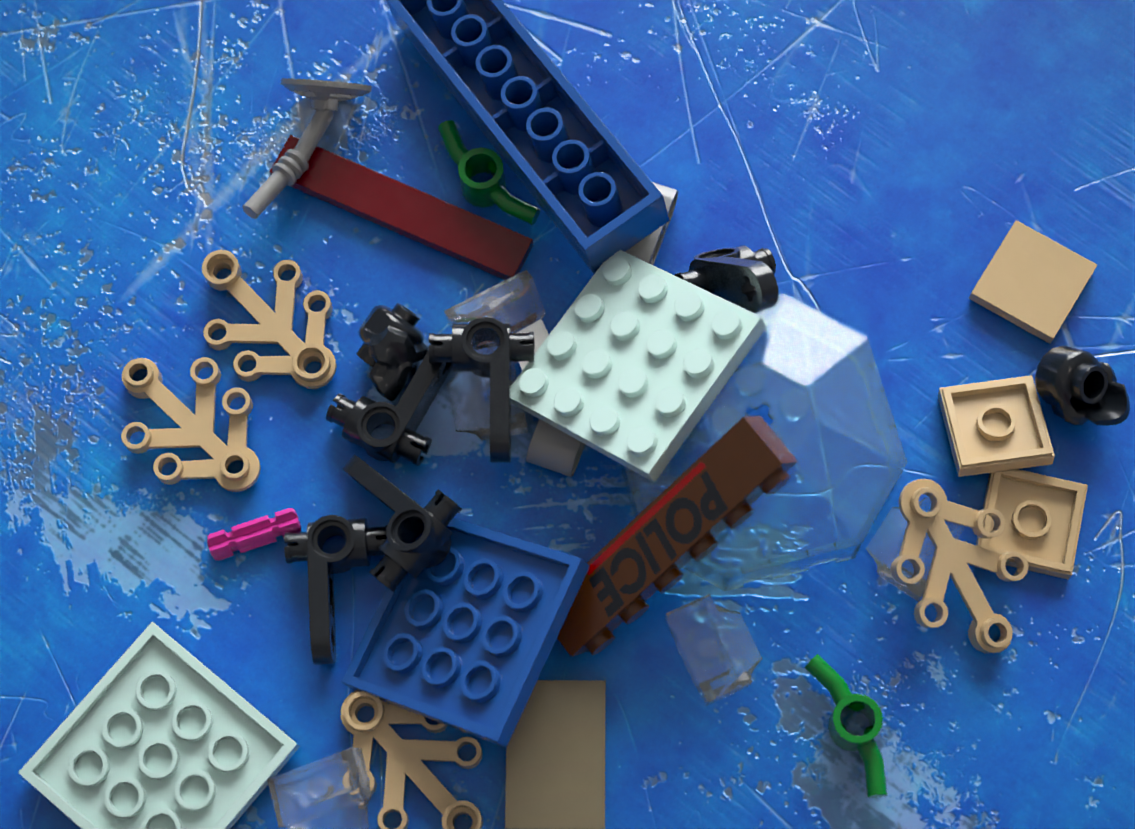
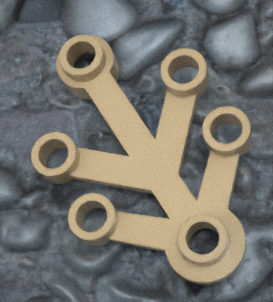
M216 250L205 257L202 264V272L208 284L216 290H227L259 323L230 324L222 319L211 320L205 325L203 330L207 344L214 350H224L232 343L279 344L290 355L258 356L257 353L251 350L238 353L234 358L233 367L241 380L252 382L261 375H292L300 386L308 389H317L325 386L333 379L336 372V360L332 351L324 346L326 319L332 314L333 306L325 292L315 290L308 293L304 298L303 307L308 316L305 343L293 332L295 292L303 280L300 267L295 261L282 260L274 267L273 276L277 283L274 312L241 278L242 270L233 253L227 250ZM220 270H231L229 277L225 279L216 278ZM286 270L296 272L293 279L289 281L281 280L280 276ZM321 300L326 303L324 309L319 312L310 310L311 304L315 301ZM215 330H226V335L221 340L211 339V335ZM253 360L256 362V366L252 371L243 372L241 370V365L245 361ZM317 361L322 364L321 369L316 373L305 371L306 366L310 362Z
M208 357L199 358L193 362L190 368V375L196 384L195 414L162 384V374L153 361L147 358H136L127 363L122 371V382L128 392L139 399L150 398L180 427L148 429L141 422H132L124 427L121 434L122 442L132 453L140 454L148 449L201 447L212 458L181 461L173 453L161 454L154 461L153 470L162 483L172 485L180 480L216 479L222 488L232 492L244 491L255 484L259 478L261 466L255 452L247 447L248 415L252 411L253 402L246 390L237 387L231 388L222 398V405L230 416L228 443L226 445L214 434L216 385L220 381L221 372L213 359ZM205 367L213 369V374L209 378H198V373L201 369ZM137 370H147V376L143 380L134 381L132 379L133 374ZM237 397L244 398L245 404L242 408L238 410L230 408V403L233 399ZM138 431L145 433L142 442L139 444L130 443L132 434ZM235 460L244 462L243 469L235 474L228 472V466L231 462ZM174 462L177 464L173 474H162V467L166 463Z
M918 479L908 483L899 496V509L907 521V526L899 556L891 564V574L894 580L906 585L917 583L922 579L925 567L923 561L919 558L926 532L935 547L922 600L914 608L915 620L920 626L925 628L940 627L946 622L948 609L943 600L949 577H951L973 618L968 629V637L972 646L983 653H997L1005 650L1012 640V627L1004 616L994 614L968 564L994 572L1001 580L1010 582L1021 580L1026 576L1028 561L1019 552L1013 551L1001 554L954 539L945 523L947 521L972 528L978 537L987 539L997 537L1004 531L1005 519L1003 514L994 508L978 511L947 501L943 488L938 483L929 479ZM922 494L927 495L931 500V508L928 512L923 511L919 506V498ZM985 515L993 519L994 528L991 532H987L982 525ZM1009 558H1012L1017 565L1016 573L1013 576L1007 572L1005 567L1006 561ZM906 560L911 562L914 567V573L910 578H906L901 571V566ZM929 604L935 606L937 610V617L933 622L928 621L925 617V608ZM993 624L997 625L1000 629V638L996 642L992 641L989 637V628Z
M356 690L346 697L342 704L340 715L346 730L354 735L351 771L345 779L346 790L352 797L364 800L371 797L376 790V779L370 772L373 740L375 739L387 752L384 803L377 817L380 829H388L385 827L384 819L388 813L393 811L399 812L402 815V822L396 829H407L409 818L404 810L406 775L443 815V829H455L454 821L462 814L469 815L472 818L470 829H482L483 819L479 809L469 801H457L422 762H456L461 768H474L481 762L483 755L477 740L472 737H462L457 741L401 739L390 725L422 724L427 731L432 733L442 732L447 728V725L442 723L431 725L426 722V717L388 704L364 691ZM364 706H370L375 710L374 717L369 722H360L357 718L358 711ZM467 744L476 748V756L471 761H462L458 757L459 749ZM359 775L367 776L370 782L369 787L363 792H356L352 788L353 780Z

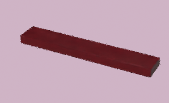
M290 135L275 163H278L279 159L284 156L288 149L294 150L300 138ZM316 146L308 160L309 168L291 186L513 284L533 247V239L318 146Z

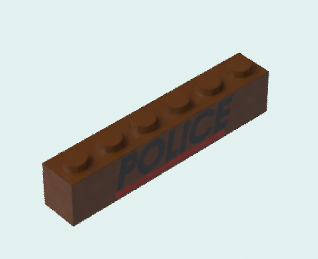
M761 416L741 418L587 562L590 567L557 637L571 657L586 652L596 655L609 646L616 638L612 633L614 629L623 621L628 625L643 615L649 608L646 602L648 598L657 590L660 593H664L677 584L684 576L680 570L692 558L697 562L711 553L719 544L715 538L727 526L732 530L745 522L755 511L751 507L752 503L763 493L767 497L773 495L790 480L791 477L787 472L798 460Z

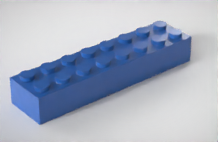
M386 0L394 20L402 32L593 273H596L602 263L619 250L627 251L670 221L661 192L502 0Z

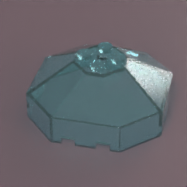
M785 293L778 295V302L775 307L754 313L762 317L767 326L657 480L653 482L621 464L624 483L636 517L741 418L749 417L750 415L746 413L749 407L756 410L761 404L769 407L768 416L773 419V422L768 426L798 460L787 472L791 477L790 480L773 495L767 497L763 493L752 503L751 507L755 511L745 522L732 530L727 526L715 538L719 544L711 553L697 562L692 558L682 567L723 591L744 587V583L771 577L772 580L807 571L810 566L834 560L838 563L856 558L907 465V459L868 338Z

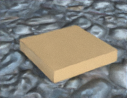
M1015 220L972 290L969 299L1051 344L1095 271L1097 264Z
M1032 375L939 388L938 400L958 477L1053 464L1055 454Z
M1019 469L989 473L983 509L994 508L1000 511L1005 519V528L997 537L984 539L977 536L976 546L1001 554L1013 551L1019 552L1026 557L1029 571L1069 580L1073 572L1088 485ZM985 515L982 525L987 532L993 530L994 522L990 516ZM1012 558L1006 561L1007 566L1017 568L1016 562Z

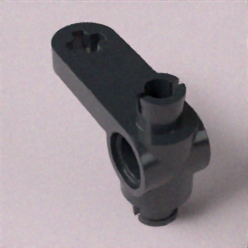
M743 245L736 248H721L703 252L694 256L688 272H680L674 275L752 313L771 309L778 302V285L774 276L776 271L775 259L767 248L758 249L753 252L749 247Z
M481 317L471 321L469 324H453L452 334L429 333L428 341L430 345H428L430 364H435V362H452L453 372H472L479 377L490 378L491 463L511 462V362H534V332L511 333L510 324H503L491 317ZM483 341H492L499 345L495 352L488 355L479 354L475 351L476 346Z
M427 352L397 406L387 402H376L366 396H362L355 402L339 393L333 399L338 405L335 407L330 404L326 420L343 427L342 437L364 448L367 454L376 460L395 463L400 457L411 461L412 464L419 466L424 460L421 453L427 455L432 439L416 433V430L453 367L452 362H435V364H430L429 352ZM381 424H390L395 427L393 433L388 438L375 439L371 436L372 431Z
M354 454L342 470L395 512L387 525V538L379 546V549L386 555L369 572L392 592H395L396 587L408 573L416 579L424 569L435 567L446 558L451 548V536L453 535L447 528V525L457 513H460L462 508L440 490L435 492L433 498L423 508ZM421 533H423L422 536H421L417 541H415L416 538H417Z
M327 515L315 522H308L307 532H285L284 543L288 545L284 547L287 564L308 561L310 643L314 665L334 664L336 661L334 574L344 573L353 567L370 566L371 556L386 555L379 549V546L387 538V525L369 527L367 518L346 520L337 515ZM336 535L346 538V544L341 551L334 554L323 552V545L328 538Z

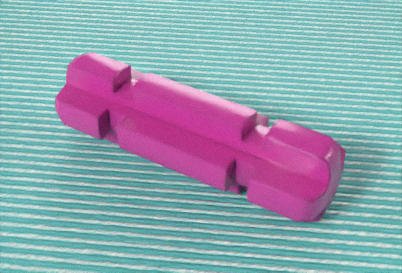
M287 508L275 512V517L269 518L266 515L231 527L232 531L228 533L225 532V529L211 533L207 536V544L211 556L219 561L234 556L233 551L239 550L240 553L276 542V537L282 535L284 538L285 532L300 533L301 524L296 511L293 508Z

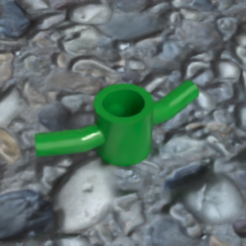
M448 120L438 126V130L448 154L458 165L462 194L466 201L473 206L481 208L496 204L502 211L533 225L539 216L540 208L511 195L506 190L503 161L500 156L493 150L484 147L473 148L468 151L465 148L455 122ZM479 173L493 175V178L487 182L478 183L471 180L473 176Z
M817 654L804 668L829 691L836 705L829 718L828 729L830 737L842 749L859 752L864 762L867 797L887 796L884 761L874 740L882 728L883 716L881 709L870 697L852 694L845 680ZM852 710L853 712H861L865 715L870 726L865 728L863 735L856 736L846 731L845 725L840 720L843 712Z

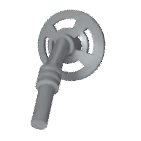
M281 79L282 86L298 95L311 99V109H316V112L294 150L288 149L278 163H275L272 167V175L243 205L242 208L249 217L257 219L286 185L293 186L297 181L296 179H299L303 172L309 168L308 160L333 119L334 111H338L339 102L370 93L372 86L323 80Z

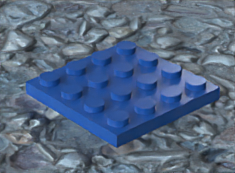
M453 518L447 525V528L453 535L451 536V548L446 558L437 566L424 569L416 579L408 573L396 587L395 592H392L389 588L386 589L344 675L342 683L353 690L367 692L382 701L506 748L590 566L582 558ZM421 533L415 541H417L423 533Z

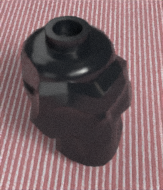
M397 303L393 309L383 305L374 307L358 331L359 337L364 343L356 354L373 367L369 377L376 390L389 401L397 399L408 379L413 378L428 352V347L423 343L424 335L416 326L420 318L400 303Z
M1067 346L1052 348L1042 357L1035 374V386L1042 399L1052 406L1055 415L1073 425H1083L1089 420L1096 425L1109 426L1120 424L1127 419L1130 411L1129 397L1125 385L1117 383L1115 372L1110 364L1099 362L1088 351Z

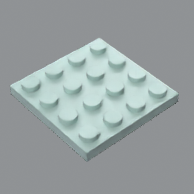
M619 250L602 263L534 354V362H528L513 382L510 390L511 404L655 482L767 326L761 316Z
M151 622L18 773L81 829H231L300 746L154 622Z

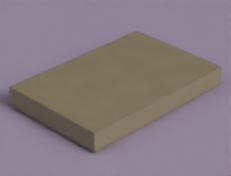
M537 680L506 747L505 829H605L606 680Z

